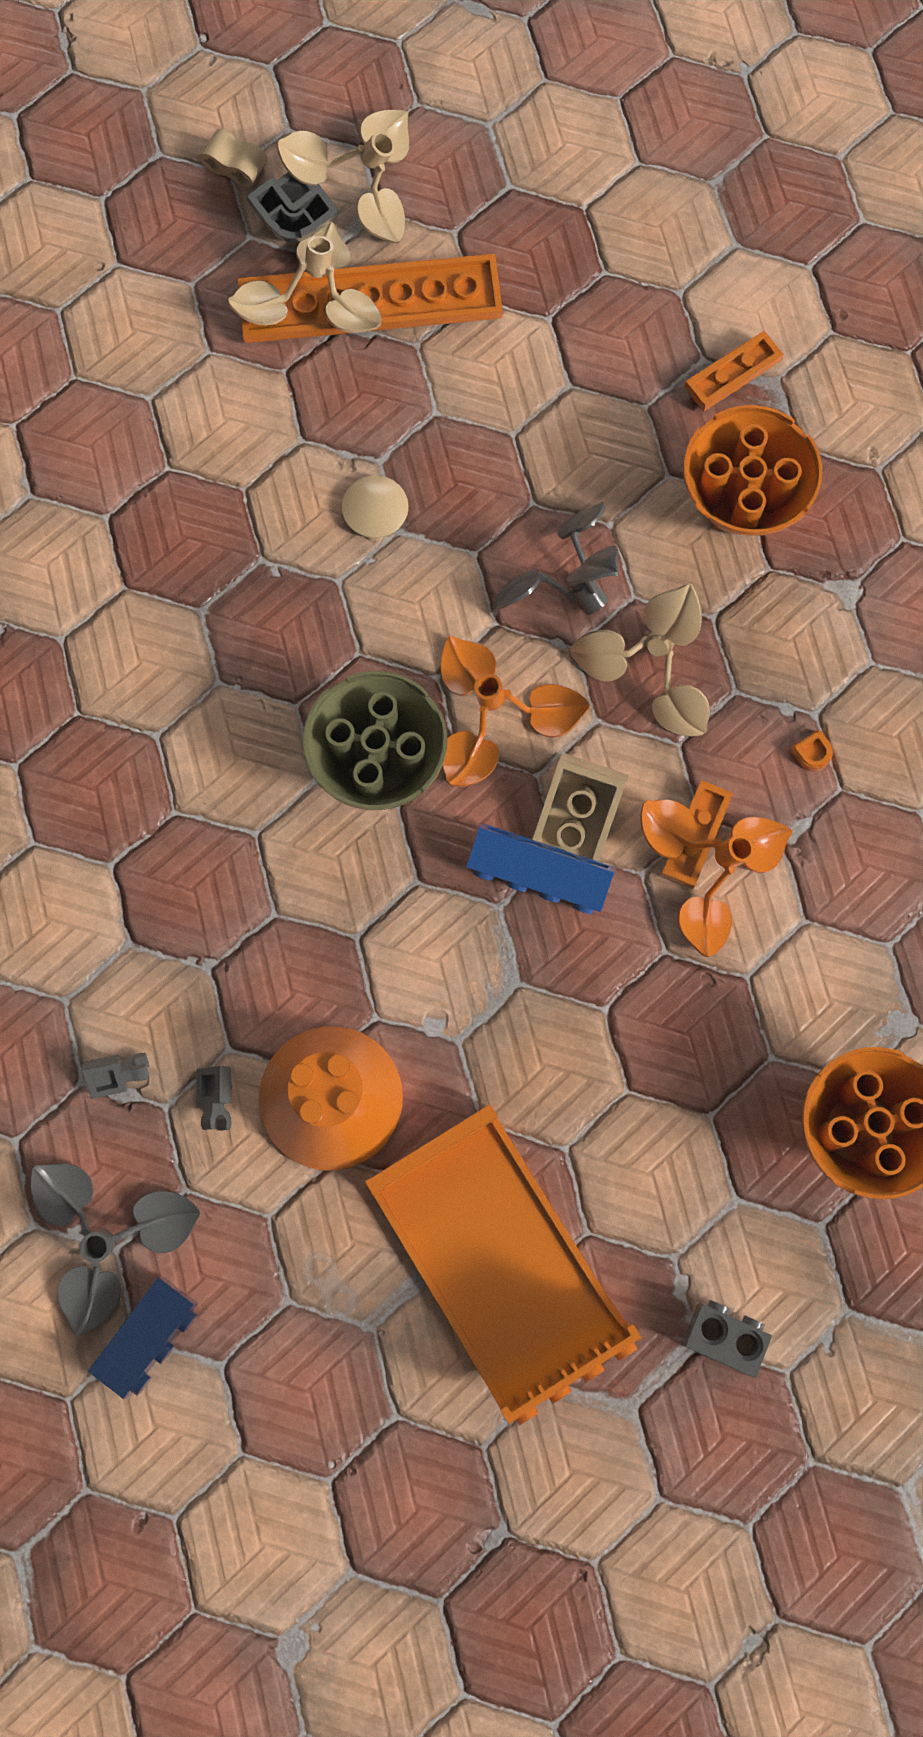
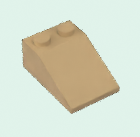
M563 753L558 761L533 840L599 861L628 774Z

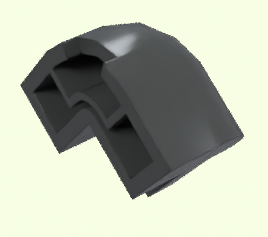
M289 172L277 181L272 176L247 195L248 203L265 226L276 237L288 242H300L312 237L339 215L338 209L319 184L317 186L303 184L293 178Z

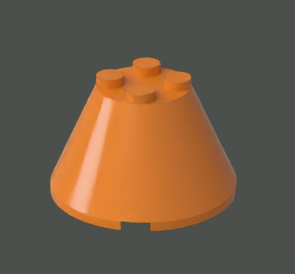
M743 405L716 413L711 420L695 431L687 446L684 457V482L696 508L712 522L715 528L736 535H768L792 526L809 511L820 490L823 473L822 461L813 438L810 434L807 436L794 423L795 419L773 408Z
M338 1026L313 1028L287 1041L269 1061L259 1090L260 1115L272 1142L293 1161L312 1169L325 1171L348 1169L376 1155L387 1144L398 1125L403 1103L400 1076L389 1054L369 1036L350 1028Z
M865 1047L855 1049L829 1062L811 1083L802 1111L804 1139L808 1151L818 1168L840 1188L869 1199L903 1197L923 1188V1065L903 1054L904 1052L891 1048Z

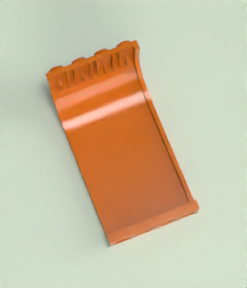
M491 1104L365 1181L479 1371L508 1424L516 1420L518 1425H522L539 1413L536 1406L548 1398L552 1404L561 1400L572 1392L569 1387L571 1383L581 1377L587 1382L605 1370L602 1363L615 1356L619 1361L637 1350L634 1343L642 1337L634 1324L628 1323L595 1277L499 1122L498 1115Z

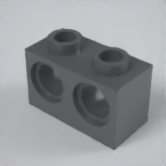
M709 1300L707 1306L697 1304L681 1346L756 1378L772 1338L771 1334L763 1331L765 1324L745 1315L742 1321L728 1316L730 1308L712 1300ZM709 1318L715 1319L719 1325V1333L712 1340H707L701 1331L703 1322ZM748 1334L751 1336L754 1346L748 1355L743 1356L738 1352L736 1342L741 1335Z

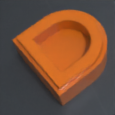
M820 729L790 748V752L798 763L808 771L824 769L833 756L832 746Z

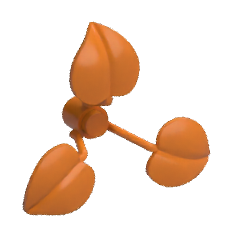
M448 636L441 656L442 679L445 686L452 693L459 696L468 695L475 690L480 705V724L478 736L470 731H459L447 738V750L443 763L447 783L456 787L470 786L484 780L493 772L498 763L499 750L494 742L483 740L486 732V716L488 710L492 711L500 708L505 699H508L523 712L532 713L530 718L532 728L540 735L549 738L560 737L571 731L588 711L589 702L581 694L570 688L557 684H545L532 690L529 696L531 707L526 706L513 696L510 690L503 689L501 680L495 675L497 666L495 656L487 647L476 642Z
M646 800L642 805L640 815L644 838L650 848L660 856L671 859L677 858L682 854L684 846L688 848L716 849L715 859L720 866L725 868V871L707 891L705 899L691 897L681 905L678 912V926L683 937L702 956H713L723 947L729 936L732 917L728 905L719 900L711 901L712 896L728 876L735 872V867L741 864L757 873H766L774 869L782 859L786 844L793 830L770 819L748 817L738 821L731 830V838L723 842L720 839L693 842L689 839L696 830L695 820L691 811L683 804L672 800Z

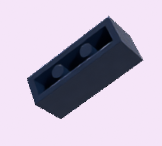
M158 1277L88 1372L122 1399L130 1397L132 1393L138 1396L152 1377L147 1373L155 1362L161 1365L175 1346L170 1342L180 1330L185 1333L198 1315L193 1311L199 1303L165 1277Z

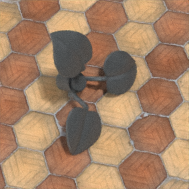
M603 501L591 508L576 513L562 524L558 531L560 539L571 536L581 562V566L572 571L567 577V582L572 587V590H567L544 573L539 574L538 569H532L516 576L502 588L493 605L492 612L494 616H496L500 609L528 596L540 582L548 583L565 595L570 602L577 600L587 615L597 612L608 602V597L596 579L619 575L617 564L619 551L616 546H609L586 559L579 542L580 532L592 527L603 514L605 509Z
M72 1164L36 1165L31 1172V1193L38 1212L47 1222L56 1226L69 1224L77 1214L82 1227L81 1233L84 1235L80 1243V1252L84 1259L91 1262L93 1270L87 1266H77L63 1276L58 1287V1300L61 1309L75 1335L87 1333L101 1325L118 1306L122 1293L118 1276L108 1271L100 1272V1262L111 1254L116 1242L140 1231L141 1242L147 1249L156 1253L171 1252L185 1242L200 1216L198 1207L186 1197L173 1192L156 1191L146 1194L134 1205L133 1214L138 1224L115 1235L105 1228L91 1230L86 1214L81 1208L91 1201L93 1184L90 1176L82 1168Z

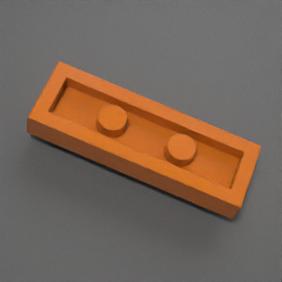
M762 331L685 382L684 388L704 412L780 363L784 354L769 335Z
M703 780L700 781L689 807L696 824L695 833L689 839L690 841H714L733 796L732 792ZM684 846V850L679 857L667 859L661 876L693 889L711 848H688Z

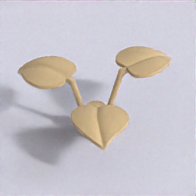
M384 110L367 116L361 123L359 133L364 145H359L356 149L331 161L327 160L328 149L326 144L315 133L297 131L278 140L277 151L283 166L293 178L306 185L322 184L327 178L326 167L332 168L348 159L361 155L362 163L368 168L376 169V173L371 184V193L363 194L357 202L356 212L358 220L366 231L380 239L391 243H399L405 229V215L401 200L393 190L384 188L378 191L377 186L381 174L385 170L384 163H398L408 153V111Z
M330 222L315 235L298 244L296 257L300 263L299 268L283 295H280L278 288L271 283L252 281L241 286L232 297L228 298V304L231 309L246 321L257 325L277 324L285 319L288 313V309L283 302L290 298L304 270H307L308 274L312 277L321 278L325 275L328 277L330 294L334 300L326 305L325 314L327 320L335 328L344 332L359 333L375 330L381 327L382 322L376 305L364 293L354 289H346L339 295L336 291L333 275L334 269L346 268L349 265L350 251L339 236L333 222Z
M691 583L677 589L662 592L650 599L644 609V618L647 627L651 631L648 636H643L640 642L631 649L624 651L625 642L623 637L609 630L589 632L573 643L570 648L573 659L589 676L600 681H613L621 677L627 669L625 657H631L644 646H647L652 655L664 656L663 687L666 694L659 695L653 700L652 710L656 720L665 729L678 735L699 736L706 733L710 706L705 695L699 689L689 685H679L673 690L670 687L671 662L674 655L672 648L674 644L685 646L693 642L701 629L702 615L700 602Z

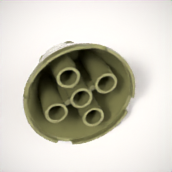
M366 671L347 676L346 680L336 684L329 690L327 688L320 695L307 716L303 733V747L310 772L326 793L339 802L354 808L387 810L414 800L434 782L445 760L447 730L441 710L438 709L429 693L419 684L407 677L392 672Z

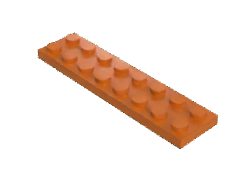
M495 254L334 269L335 287L339 295L346 289L358 290L368 296L379 310L382 319L381 327L371 331L500 319L503 315ZM303 272L290 298L283 302L288 309V313L281 322L273 325H257L241 318L244 343L349 333L338 330L327 320L325 314L326 305L334 300L330 294L327 275L315 278L309 275L308 272ZM295 273L238 278V288L252 281H265L277 287L280 295H283Z

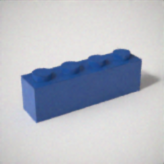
M482 823L478 829L466 866L473 869V875L479 878L493 880L494 877L506 880V886L512 889L526 892L527 888L539 891V896L545 900L559 903L560 899L574 903V909L587 914H593L594 910L602 911L616 868Z

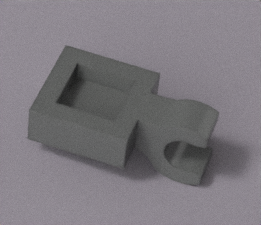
M146 1053L132 1055L123 1063H121L119 1055H113L83 1062L82 1066L91 1099L126 1092L127 1082L143 1081L150 1078L147 1069L149 1061Z
M215 1066L197 1069L196 1105L203 1106V1115L201 1117L202 1130L215 1129V1120H217V1131L230 1130L231 1116L224 1107V1104L231 1103V1067Z

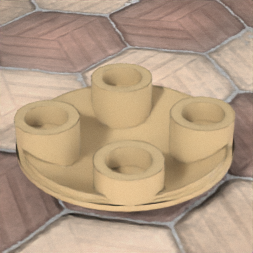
M367 476L357 480L347 489L342 501V513L348 526L354 532L367 537L370 541H380L383 537L397 531L404 523L409 511L408 499L404 490L395 481L383 476Z

